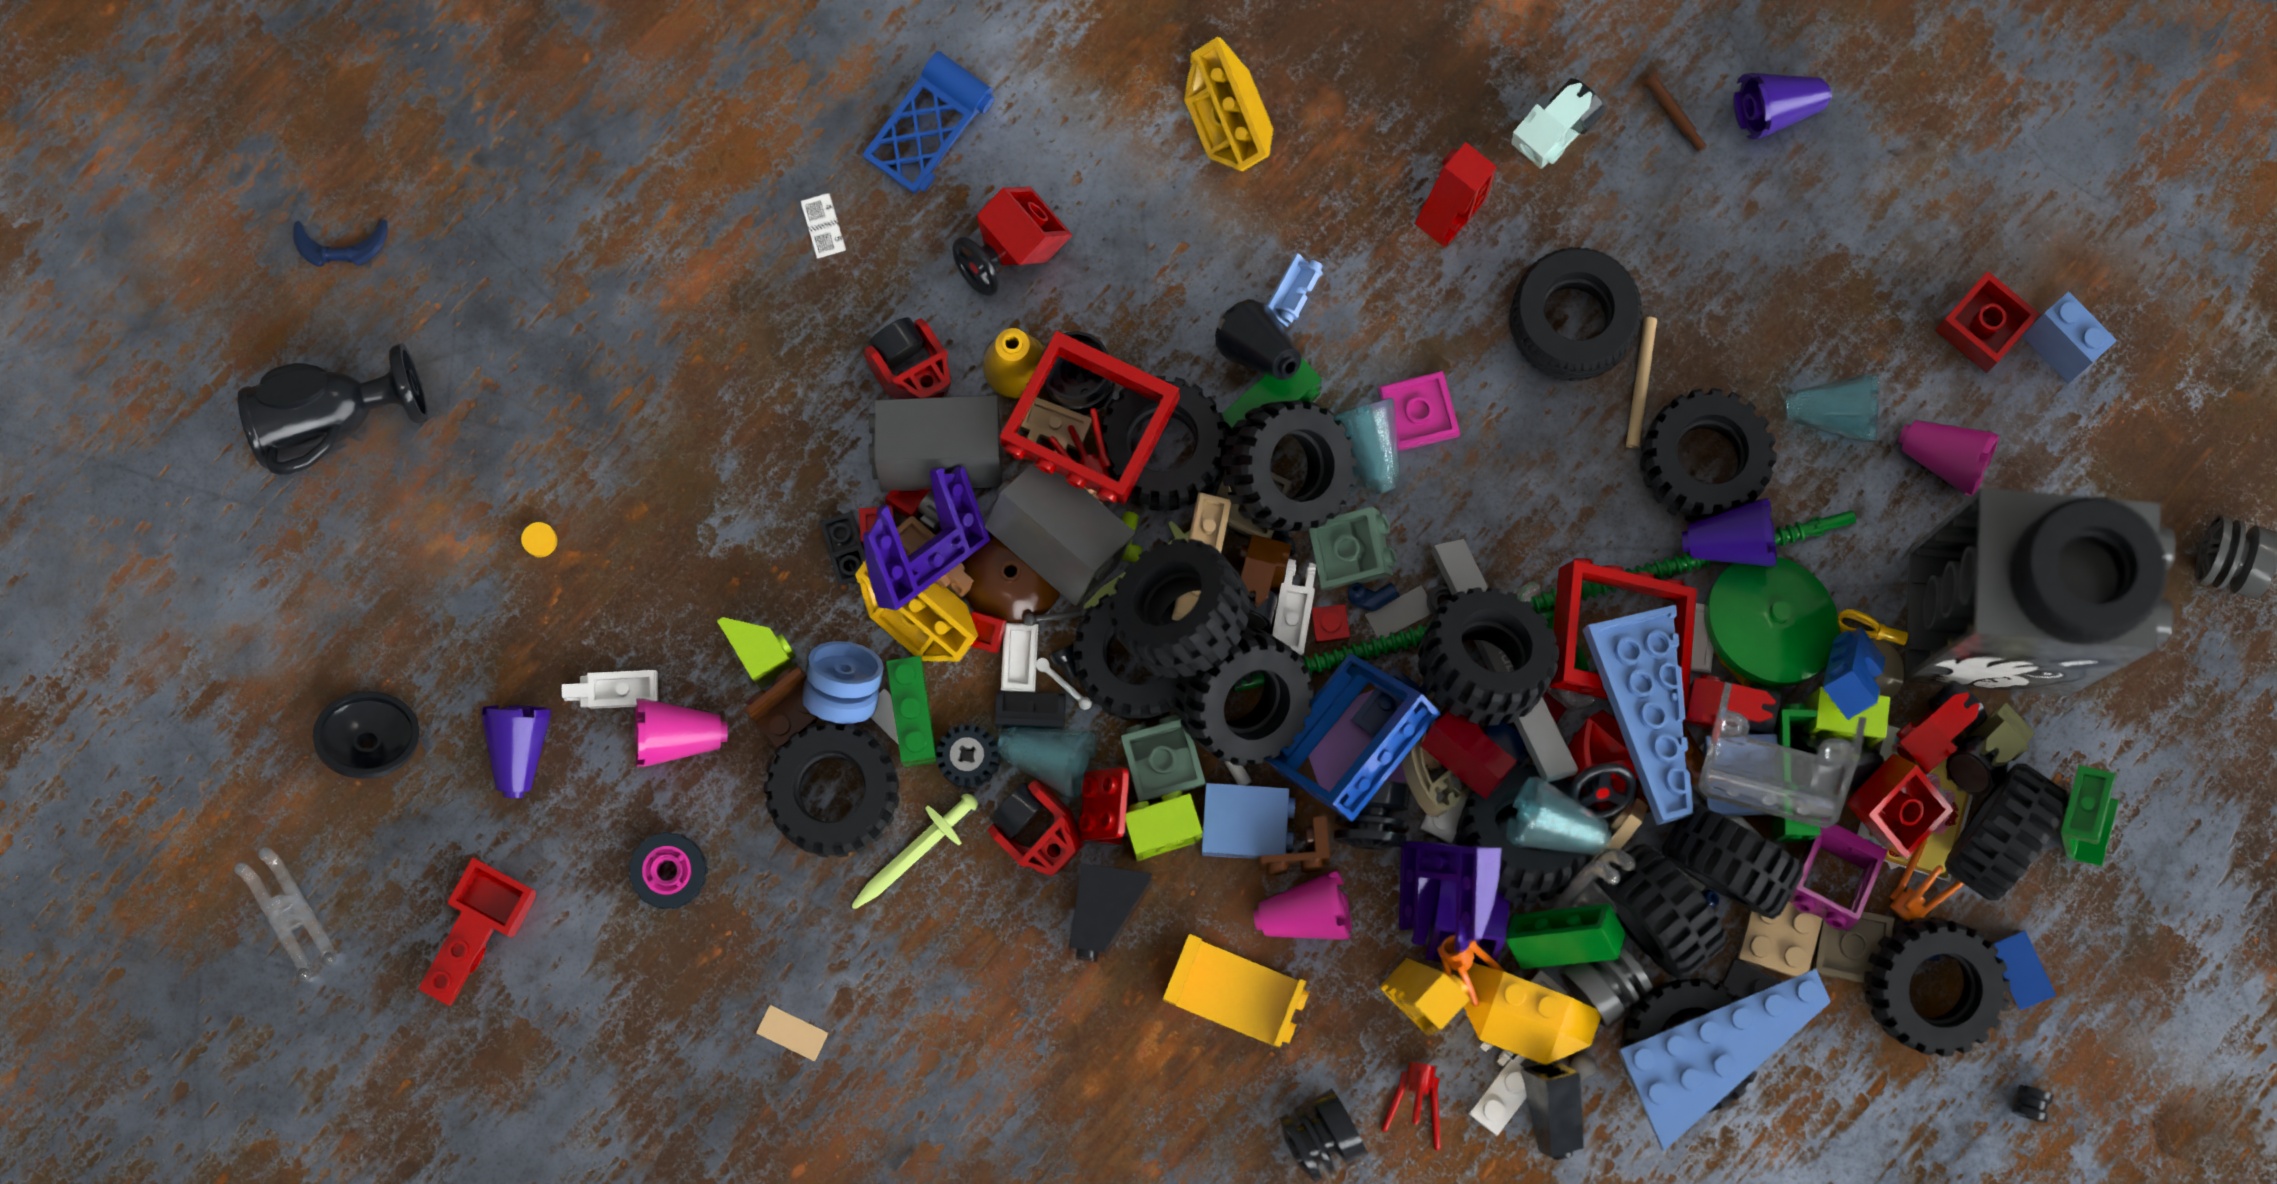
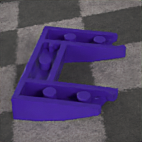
M955 466L953 473L944 474V468L938 467L930 470L934 502L942 531L909 556L905 553L889 507L881 505L876 511L878 517L870 531L864 532L863 542L866 566L878 607L897 611L990 541L964 467Z
M1406 841V846L1401 847L1399 928L1401 930H1408L1411 925L1414 927L1411 939L1414 945H1425L1436 906L1440 880L1457 882L1455 951H1466L1469 947V941L1482 939L1495 900L1502 848L1453 845L1431 841Z

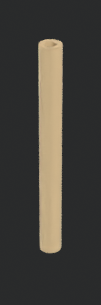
M1644 317L1626 441V447L1638 449L1640 446L1657 319L1654 317Z

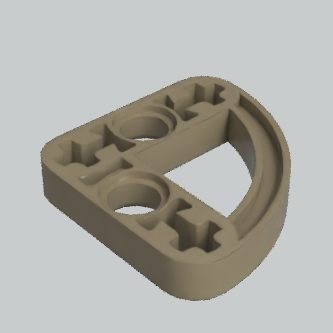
M1435 694L1428 695L1426 698L1440 712L1439 716L1442 717L1443 714L1441 712L1446 705L1443 704L1441 706L1434 699ZM1421 736L1402 760V766L1408 785L1421 808L1428 815L1439 817L1456 806L1473 789L1449 769H1446L1435 780L1431 781L1424 763L1422 747H1420L1422 743ZM1451 775L1455 776L1460 781L1462 786L1461 790H1458L1453 786L1451 782ZM1442 792L1445 797L1437 802L1435 797L1438 793Z

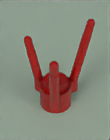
M1091 408L1090 414L1099 458L1096 454L1088 455L1073 425L1068 426V431L1082 458L1078 463L1111 478L1107 470L1111 463L1106 454L1097 410ZM1050 436L1049 442L1058 454L1073 460L1056 438Z
M1409 1062L1408 1072L1401 1071L1399 1085L1381 1130L1383 1132L1388 1130L1407 1085H1409L1408 1092L1415 1094L1412 1123L1418 1124L1423 1095H1429L1430 1089L1434 1149L1438 1151L1441 1148L1438 1103L1440 1078L1435 1077V1066Z

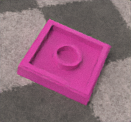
M1443 371L1378 386L1377 390L1394 452L1460 436V430Z

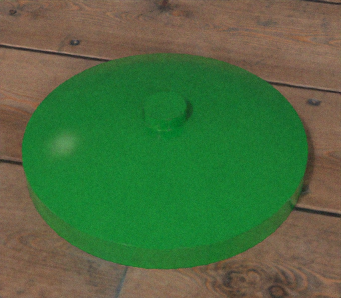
M1777 557V566L1773 567L1733 563L1714 581L1705 601V626L1710 642L1717 654L1740 676L1764 686L1789 687L1801 684L1814 677L1828 663L1832 642L1839 635L1837 610L1827 589L1810 571L1785 558Z

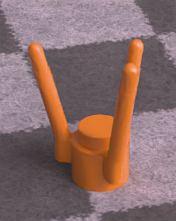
M1927 839L1914 851L1897 888L1889 896L1893 900L1889 908L1906 922L1919 917L1924 918L1929 911L1964 885L1958 880L1922 906L1926 901L1922 895L1943 871V867L1938 865L1916 891L1909 887L1904 892L1923 853Z
M1455 935L1446 938L1437 949L1442 960L1443 973L1449 977L1452 975L1451 968L1458 971L1462 982L1469 988L1467 993L1475 1007L1479 1006V1000L1466 971L1473 964L1474 953L1491 968L1506 972L1477 945L1475 940L1469 941V947L1466 951H1455Z

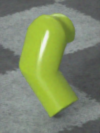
M1126 511L1123 513L1121 520L1135 531L1139 516L1134 512ZM1131 541L1122 560L1135 563L1140 559L1138 555L1142 553V547L1132 544Z

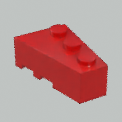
M1466 142L1459 150L1451 149L1443 159L1441 164L1444 166L1439 172V177L1414 223L1444 248L1487 200L1497 169L1496 165Z

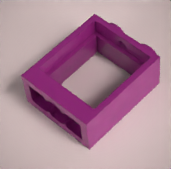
M1824 818L1820 823L1821 835L1808 842L1800 863L1803 865L1804 875L1789 902L1793 903V906L1801 912L1812 913L1824 919L1826 924L1835 929L1848 931L1860 919L1888 850ZM1819 847L1864 869L1847 909L1803 887Z

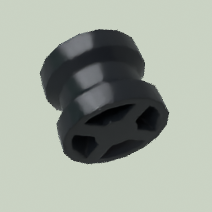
M2019 1085L2017 1090L2019 1100L2017 1104L2013 1105L2012 1113L2026 1119L2047 1123L2049 1116L2046 1110L2048 1105L2053 1102L2054 1095L2041 1089Z

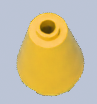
M1009 328L1002 331L990 344L983 359L984 375L992 389L1004 397L1020 398L1041 360L1043 350L1045 349L1044 346L1036 338L1019 329Z

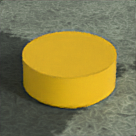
M535 522L524 529L521 541L524 549L530 555L546 557L555 550L557 535L548 524Z

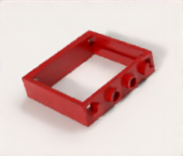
M1056 330L1000 435L1002 447L1005 448L1004 451L1012 454L1015 459L1022 460L1025 457L1035 462L1034 466L1044 473L1053 475L1056 472L1065 476V481L1078 489H1084L1086 486L1096 491L1097 497L1105 502L1106 500L1113 503L1117 501L1125 505L1180 399L1179 388ZM1058 356L1159 403L1119 482L1017 434Z
M1574 558L1573 561L1559 567L1553 632L1557 639L1554 645H1557L1559 648V659L1556 662L1558 665L1556 674L1548 687L1609 700L1599 674L1574 669L1582 580L1674 601L1673 605H1676L1677 616L1674 618L1675 633L1679 634V647L1676 648L1677 663L1682 671L1684 708H1687L1697 588L1684 586V582L1681 580L1667 579L1663 581L1654 579V575L1647 572H1636L1634 574L1624 572V568L1617 565H1594L1593 561L1587 558Z

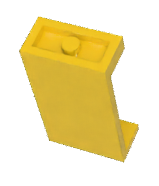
M1189 934L1163 1001L1280 1048L1282 1042L1290 1043L1297 1025L1292 1023L1291 1019L1295 1009L1303 1010L1309 991L1304 990L1306 981L1302 979L1298 981L1203 942L1201 938Z

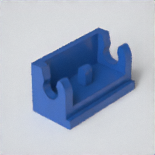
M2025 930L1993 943L1999 950L1996 956L2005 961L2008 970L2002 973V975L2010 980V992L2019 1011L2056 996Z

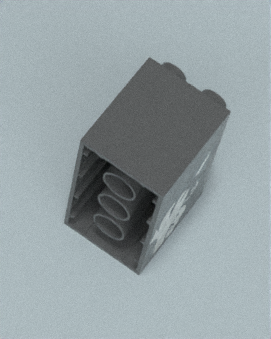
M1981 488L1909 549L1906 614L1908 639L1905 644L1903 682L1945 686L1952 680L1961 683L1966 688L2068 697L2156 650L2157 643H2166L2170 637L2173 625L2172 603L2169 599H2161L2159 605L2148 619L2130 632L2107 643L2081 646L2069 644V642H2061L2060 639L2051 638V635L2047 636L2043 633L2044 630L2036 628V625L2029 621L2030 618L2023 614V609H2020L2018 605L2020 604L2019 601H2016L2014 597L2016 595L2012 590L2013 584H2011L2010 580L2012 578V575H2010L2012 555L2024 531L2040 516L2058 504L2083 497ZM2112 499L2117 501L2118 504H2125L2127 508L2131 507L2134 510L2133 512L2141 514V517L2148 521L2147 524L2154 528L2153 531L2157 533L2158 541H2161L2162 549L2165 550L2166 555L2164 558L2167 559L2166 567L2169 570L2174 558L2175 534L2171 527L2160 526L2161 503ZM2073 539L2066 542L2061 547L2058 555V570L2064 585L2073 595L2083 601L2093 604H2104L2110 601L2115 596L2118 586L2117 569L2112 558L2104 549L2090 541Z

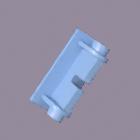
M1299 253L1294 255L1267 304L1279 322L1285 327H1288L1293 320L1299 318V312L1308 298L1305 295L1306 292L1312 291L1316 281L1323 274L1321 263L1315 260H1311L1309 263Z

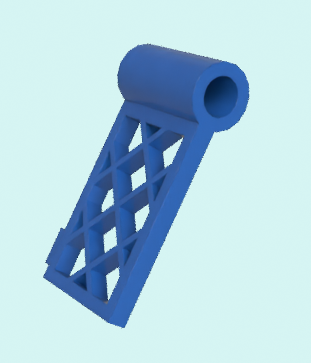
M936 52L926 63L921 77L862 154L863 158L916 195L919 190L925 193L936 178L932 172L972 118L980 112L986 113L992 106L995 99L992 96L993 88L942 52ZM924 88L933 95L935 107L916 110L915 99ZM938 99L941 100V101H942L943 103H945L946 105L939 106V101H938ZM911 105L912 111H907V109ZM955 110L963 116L956 126L942 128L940 112ZM936 113L938 129L920 132L917 116ZM913 117L915 133L897 136L895 125L903 118ZM892 131V137L886 138ZM944 134H949V136L944 141ZM939 135L941 146L937 152L923 155L921 138ZM916 139L918 156L900 158L898 142ZM894 144L896 159L880 161L873 156L880 145ZM930 160L925 166L924 161ZM920 162L921 173L914 183H911L903 177L901 165ZM897 165V172L890 168V166Z

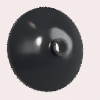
M371 691L352 693L335 700L320 713L313 729V743L319 759L334 772L358 779L377 778L398 770L414 755L420 738L418 720L407 704L389 694Z

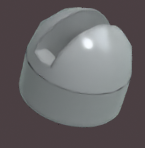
M1585 1055L1576 1056L1571 1061L1569 1067L1579 1072L1581 1082L1600 1072L1596 1062Z

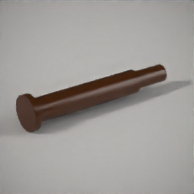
M1658 72L1653 74L1643 82L1642 86L1650 89L1684 136L1689 138L1698 152H1701L1707 145L1696 132L1697 129L1658 79L1660 74Z

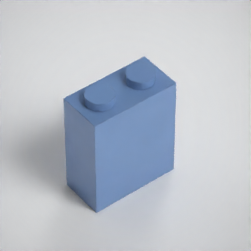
M2069 291L2022 335L2068 384L2117 341Z
M1206 783L1202 856L1259 859V856L1292 853L1293 832H1287L1288 818H1294L1295 798L1289 797V788Z

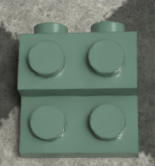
M1368 507L1338 515L1334 519H1327L1326 524L1323 526L1309 528L1321 589L1326 591L1356 582L1363 584L1393 576L1392 567L1397 565V559L1391 546L1387 547L1385 534L1390 532L1389 522L1386 515L1380 514L1378 509Z
M1177 715L1160 719V725L1146 728V724L1129 727L1126 729L1127 734L1121 735L1122 745L1139 803L1161 798L1172 792H1183L1206 785L1194 740L1185 732L1181 725V719Z

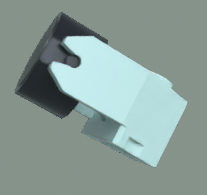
M1570 78L1549 100L1550 105L1545 110L1536 104L1513 132L1511 144L1540 169L1549 162L1551 164L1556 162L1565 151V148L1579 134H1585L1605 113V107L1595 92L1575 78Z

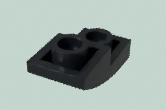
M853 512L819 521L838 585L842 586L857 581L855 574L865 561V552Z

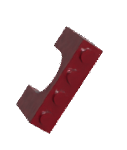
M1545 691L1542 697L1555 724H1557L1567 708ZM1445 706L1441 712L1443 716H1438L1426 730L1427 736L1420 747L1486 800L1504 781L1517 760L1489 739L1478 724L1468 722V717L1461 714L1456 717L1449 712L1450 708ZM1514 722L1508 723L1518 731Z

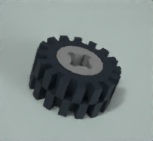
M960 724L958 728L949 729L948 734L941 737L940 745L936 749L937 764L944 777L955 786H963L966 789L972 788V786H982L983 782L989 781L994 771H997L999 761L998 747L992 735L984 728H979L975 724H970V726Z

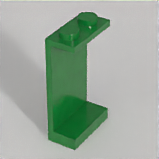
M1787 704L1785 709L1779 710L1772 733L1776 734L1777 737L1774 771L1778 806L1777 814L1771 815L1772 843H1807L1821 835L1820 821H1792L1790 727H1803L1817 717V710H1807L1806 704Z
M2078 765L2061 831L2067 859L2099 867L2103 866L2119 800L2110 798L2116 777L2115 773Z

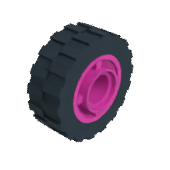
M663 832V834L659 835L654 834L648 840H643L640 843V847L634 850L632 861L629 862L628 867L630 869L629 880L632 882L634 892L645 903L664 910L679 909L684 905L687 906L692 903V900L701 894L702 887H705L707 881L705 880L706 874H708L706 858L698 845L681 834ZM666 862H674L677 866L676 876L669 881H664L659 873L661 866Z

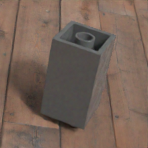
M997 395L875 400V413H869L868 417L869 433L872 434V444L868 445L869 464H872L873 480H879L881 492H890L891 490H933L930 470L938 467L944 468V474L953 473L955 466L964 467L972 488L1000 487L1003 483L1002 444L1000 441L1002 427Z
M1028 460L1017 472L1018 477L1013 481L1010 479L1005 480L997 489L995 494L998 498L987 510L990 516L985 528L1073 605L1077 606L1117 568L1136 532L1085 488L1078 489L1065 481V476L1056 472L1053 475L1044 473L1034 466L1035 462Z

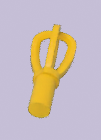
M1846 609L1838 613L1839 634L1847 630L1850 632L1856 630V628L1843 624V618H1849L1874 629V631H1865L1870 639H1883L1900 645H1905L1907 642L1908 632L1887 627L1882 623L1879 624L1877 620L1863 612Z

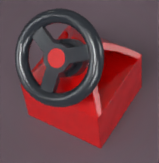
M1031 186L1003 187L976 215L984 245L980 247L973 240L960 237L954 241L952 251L955 263L967 283L978 293L984 296H993L999 289L997 268L1001 265L1047 263L1073 235ZM962 248H967L973 254L971 256L963 253Z
M1602 709L1586 720L1567 746L1578 768L1575 775L1566 777L1572 782L1568 791V803L1571 810L1577 816L1591 821L1610 819L1623 812L1635 797L1637 789L1636 780L1638 779L1617 720ZM1581 791L1584 796L1578 798L1579 792ZM1592 804L1598 810H1589L1586 807Z

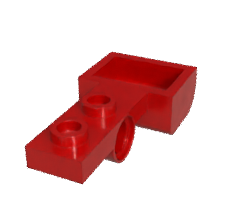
M472 857L447 902L448 905L462 912L418 990L448 1006H452L467 977L476 970L486 952V943L494 929L513 938L535 900L536 891Z

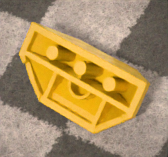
M1216 37L1191 53L1190 63L1192 64L1188 74L1184 100L1208 158L1239 171H1244L1270 155L1273 127L1249 70L1220 37Z
M866 560L856 572L855 576L857 582L860 583L869 617L914 656H921L922 661L959 662L978 637L967 604L947 587L942 588L934 582L896 611L878 607L870 583Z
M1473 963L1467 970L1479 1000V1006H1473L1470 999L1463 1007L1479 1040L1543 1065L1551 1064L1591 1046L1601 1019V1014L1597 1009L1572 997L1500 970Z

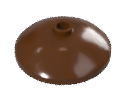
M988 532L990 541L963 562L964 572L974 580L970 591L965 594L971 607L977 611L1007 619L1006 623L1024 624L1023 617L1027 613H1033L1034 615L1047 614L1056 603L1060 592L993 534ZM1015 567L1017 574L1014 577H1007L1004 574L1006 568Z

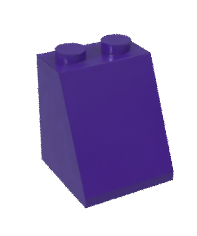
M1440 880L1425 960L1442 963L1437 949L1446 938L1455 935L1457 882ZM1497 891L1483 937L1480 940H1475L1477 945L1496 962H1498L1506 938L1510 900L1503 899L1504 894ZM1474 953L1473 963L1490 967Z

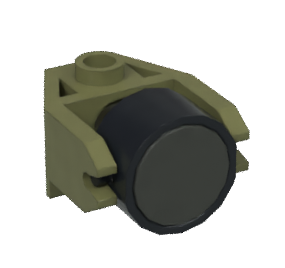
M2007 702L1988 715V718L1969 736L1960 740L1962 743L1957 747V750L1947 758V779L1949 781L1952 780L1957 785L1956 789L1958 791L1979 796L1988 793L2007 773L2008 762L2011 759L2015 761L2028 750L2029 747L2026 744L2035 732Z

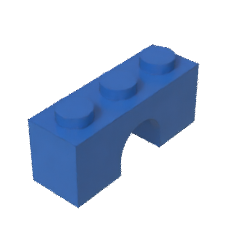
M1862 627L1853 632L1849 630L1844 631L1833 640L1823 683V689L1847 720L1878 702L1880 687L1873 678L1883 673L1886 659Z

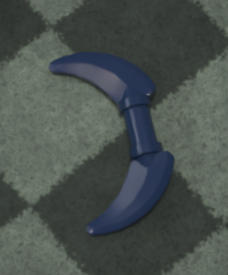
M385 219L381 220L379 226L370 237L355 246H347L346 248L321 246L309 238L300 221L295 222L293 238L301 256L315 266L320 267L324 263H330V261L353 262L355 266H359L369 261L381 250L387 237L388 223Z

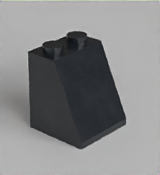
M1082 863L1069 944L1070 951L1076 953L1075 957H1077V960L1097 962L1098 956L1106 958L1151 888V873Z

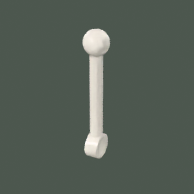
M1046 658L1037 660V669L1040 672H1046L1079 702L1078 704L1081 709L1087 710L1092 706L1090 698L1083 697L1050 667V663Z

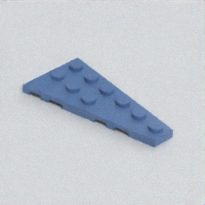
M1676 605L1590 624L1582 630L1657 825L1686 818L1693 814L1690 772L1686 770L1685 752L1688 750L1687 737H1683L1682 721L1685 720L1682 671L1677 663L1676 648L1679 647V634L1675 633L1674 618L1677 616Z
M1816 969L1618 1050L1661 1151H1665L1831 1002Z

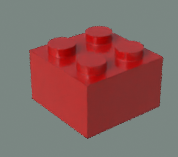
M1987 271L1935 331L1984 372L1988 373L2038 318L2040 313Z
M1894 753L1846 802L1884 848L1904 859H1907L1954 810L1917 764Z

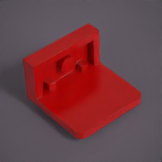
M1117 767L1085 772L1081 787L1083 800L1082 813L1079 818L1080 841L1122 845V836L1125 832L1129 779L1127 768Z

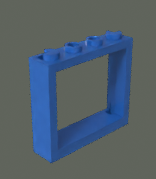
M1349 653L1309 702L1312 705L1310 717H1305L1303 723L1306 726L1301 734L1297 732L1293 740L1295 742L1288 749L1283 747L1279 750L1280 755L1270 760L1264 757L1263 759L1282 777L1352 822L1439 716L1440 712L1422 693ZM1369 683L1402 702V704L1329 792L1296 770Z

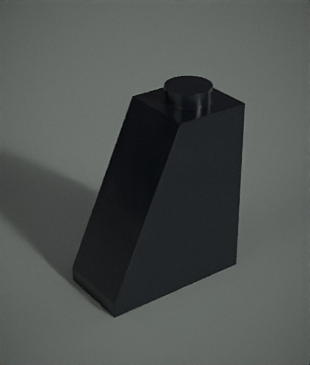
M1556 1061L1548 1065L1538 1064L1521 1069L1538 1150L1554 1160H1562L1573 1156V1151L1584 1148L1581 1079L1579 1072Z

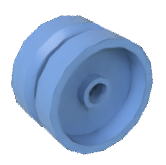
M832 641L818 645L811 650L808 656L806 666L807 678L804 681L802 692L803 705L811 714L833 723L853 724L867 720L874 715L878 704V688L882 681L884 669L882 659L874 651L863 645L851 642Z

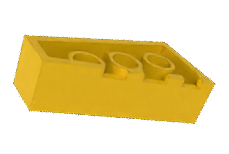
M1408 958L1378 987L1428 1037L1440 1031L1471 999L1466 994L1469 988L1456 975L1452 974L1448 977L1441 971Z

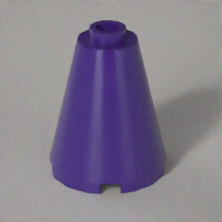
M1747 73L1738 78L1737 83H1741L1740 91L1734 92L1733 98L1738 125L1741 129L1747 128L1750 135H1747L1749 139L1757 140L1825 110L1828 102L1831 100V89L1820 77Z
M1763 498L1688 524V531L1682 532L1683 551L1690 552L1691 558L1766 567L1777 566L1774 523L1772 518H1770V512H1772L1770 499Z
M499 705L482 706L481 717L495 789L503 791L502 797L523 798L524 792L531 791L551 718V708L509 705V707L499 709Z

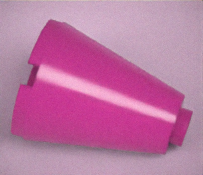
M1914 420L1912 425L1905 424L1898 442L1903 444L1902 452L1963 494L1972 496L1977 492L1984 478L1982 476L1986 467L1990 465L1999 441V435L1989 431Z
M636 698L635 743L638 746V753H635L637 767H646L718 750L721 747V742H727V721H721L719 714L645 698Z
M1329 871L1259 902V909L1253 912L1257 931L1263 930L1264 935L1268 937L1351 939L1352 936L1349 932L1352 931L1348 897L1347 894L1344 895L1343 891L1338 889V885L1344 884L1340 871Z

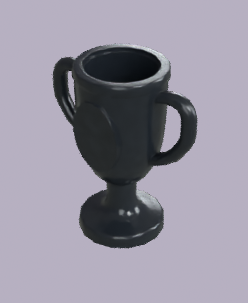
M403 343L392 346L389 350V372L382 377L360 383L346 374L327 372L316 365L293 363L267 372L261 378L259 385L241 388L237 396L239 415L249 446L259 464L277 475H289L305 470L328 454L334 444L354 433L362 425L370 409L380 406L399 404L404 407L408 417L414 423L427 421L428 410L425 395L416 367L406 346Z

